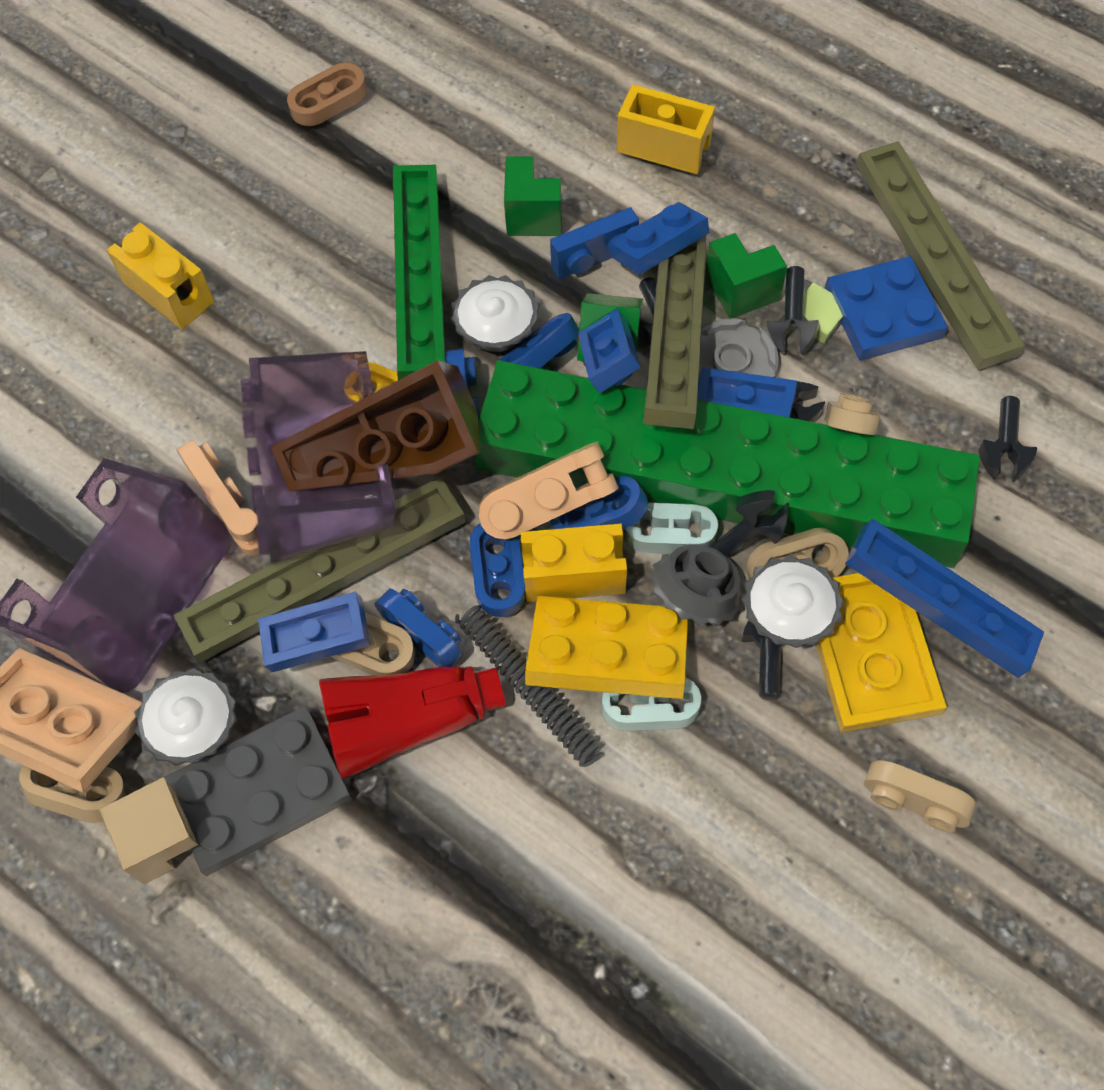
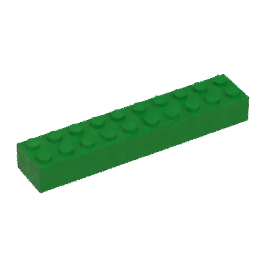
M497 360L478 420L481 453L474 456L476 470L518 478L579 448L598 442L604 454L601 461L607 474H613L614 478L622 476L633 478L645 492L648 503L701 505L710 509L717 517V520L738 524L743 520V516L736 511L739 497L757 491L774 490L773 503L765 510L760 511L758 517L774 515L782 506L789 503L788 518L784 530L785 534L794 535L814 528H825L841 537L847 547L853 548L861 529L873 518L944 566L953 569L968 544L980 455L881 435L855 433L825 424L698 399L694 429L643 424L646 389L620 384L618 386H611L599 394L586 377ZM578 468L568 473L575 489L589 483L583 468Z

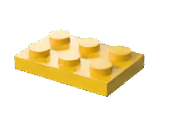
M860 573L833 577L832 579L840 583L839 594L845 600L840 609L843 619L834 626L832 635L821 638L815 646L840 733L943 714L947 706L916 610Z
M537 596L525 670V685L683 699L688 619H680L676 611L666 609L665 606Z

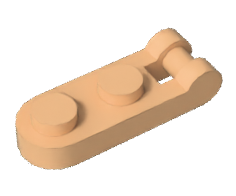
M192 439L178 447L176 451L240 550L249 556L261 554L268 545L267 536L256 514L250 509L239 508L238 505L245 502L232 479L228 477L221 481L215 470L221 468V464L207 442L198 447Z
M594 442L494 488L484 495L479 503L478 516L480 524L486 533L498 539L513 538L520 535V532L529 531L592 500L602 498L616 491L619 488L613 474H607L602 464L601 458L604 457L599 443ZM578 468H583L589 483L575 489L568 473Z

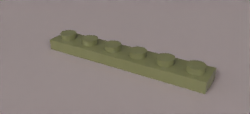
M897 141L859 153L856 164L909 255L912 257L916 267L976 368L980 370L1020 356L1025 346L900 142Z
M706 235L658 264L643 424L694 429L697 408Z
M440 476L175 614L174 617L193 655L201 663L259 632L258 618L309 605L465 523L464 512Z

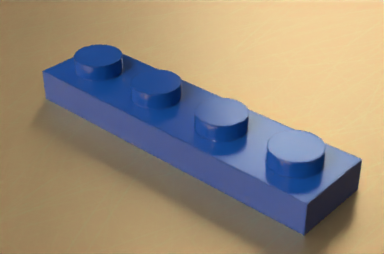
M873 518L861 529L845 562L847 566L1017 678L1031 670L1044 635L1043 630Z

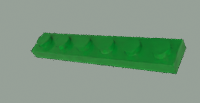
M436 164L393 165L398 380L437 360L445 362Z

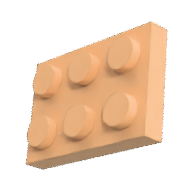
M18 648L0 666V754L84 793L135 734L134 730L138 721L134 712L142 705V702Z

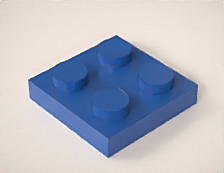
M911 256L827 277L824 289L832 293L843 315L841 324L859 361L942 339L949 328Z

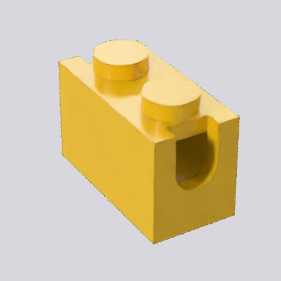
M632 84L617 115L616 152L698 175L701 168L703 150L708 151L711 145L715 106Z
M140 222L132 228L133 232L123 238L121 248L114 243L106 251L122 282L183 330L215 301L202 270ZM179 285L190 293L183 301H180L177 295V287Z
M622 523L520 532L527 602H536L537 596L574 599L626 594L627 566L626 558H623Z

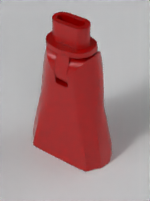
M463 666L437 667L399 674L334 677L319 680L325 714L329 722L328 728L340 778L342 779L366 770L417 745L460 730L477 721V717L478 720L484 719L485 711L506 706L496 667L475 673L472 666L466 667L465 670Z

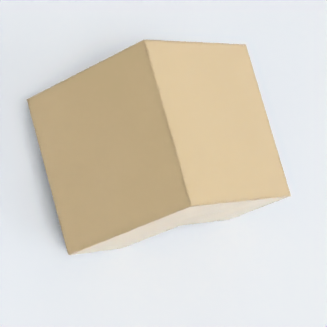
M164 777L99 809L123 870L144 885L174 870L175 866L172 858L198 845L175 789Z

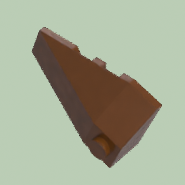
M439 360L270 447L289 491L438 474L481 453L477 409L458 366Z

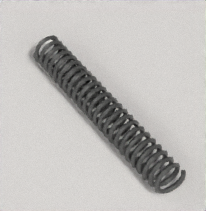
M480 605L471 607L461 620L459 619V614H456L455 623L460 624L461 629H465V634L470 635V640L475 641V646L480 647L481 652H485V657L490 658V663L495 664L496 669L500 670V675L505 676V681L510 682V686L515 688L516 693L521 694V699L526 700V705L531 706V711L536 712V717L542 718V723L547 724V729L552 730V735L558 736V742H563V748H568V754L574 755L573 758L579 761L580 767H587L603 756V753L599 752L593 758L584 762L587 757L600 747V742L593 743L595 736L587 737L589 730H583V723L577 724L579 717H573V711L566 712L568 705H562L563 699H557V693L551 694L552 687L545 688L525 685L526 657H521V652L516 651V646L511 645V640H505L506 634H500L501 628H495L496 623L490 622L491 617H485L486 611H480ZM558 719V721H557L554 725L551 726L552 722H554V721H556V720ZM563 726L560 731L556 732L559 727ZM570 730V732L562 738L563 734ZM575 737L571 743L567 744L570 739ZM580 742H582L576 749L573 750V748H574L577 744H579ZM590 746L582 755L578 756L581 751Z

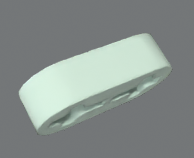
M648 503L642 518L632 526L624 528V537L627 544L638 552L669 554L675 549L688 544L710 547L716 540L718 521L715 514L705 506L696 504ZM641 521H651V535H641ZM691 522L699 523L700 530H702L700 537H691L689 530Z
M685 677L682 700L691 701V703L684 705L682 713H675L671 704H654L655 702H667L670 698L627 694L632 703L648 704L634 705L630 715H621L620 708L618 706H611V704L618 703L619 695L622 694L603 692L602 713L606 722L617 730L679 729L687 727L695 721L699 714L701 694L695 683Z

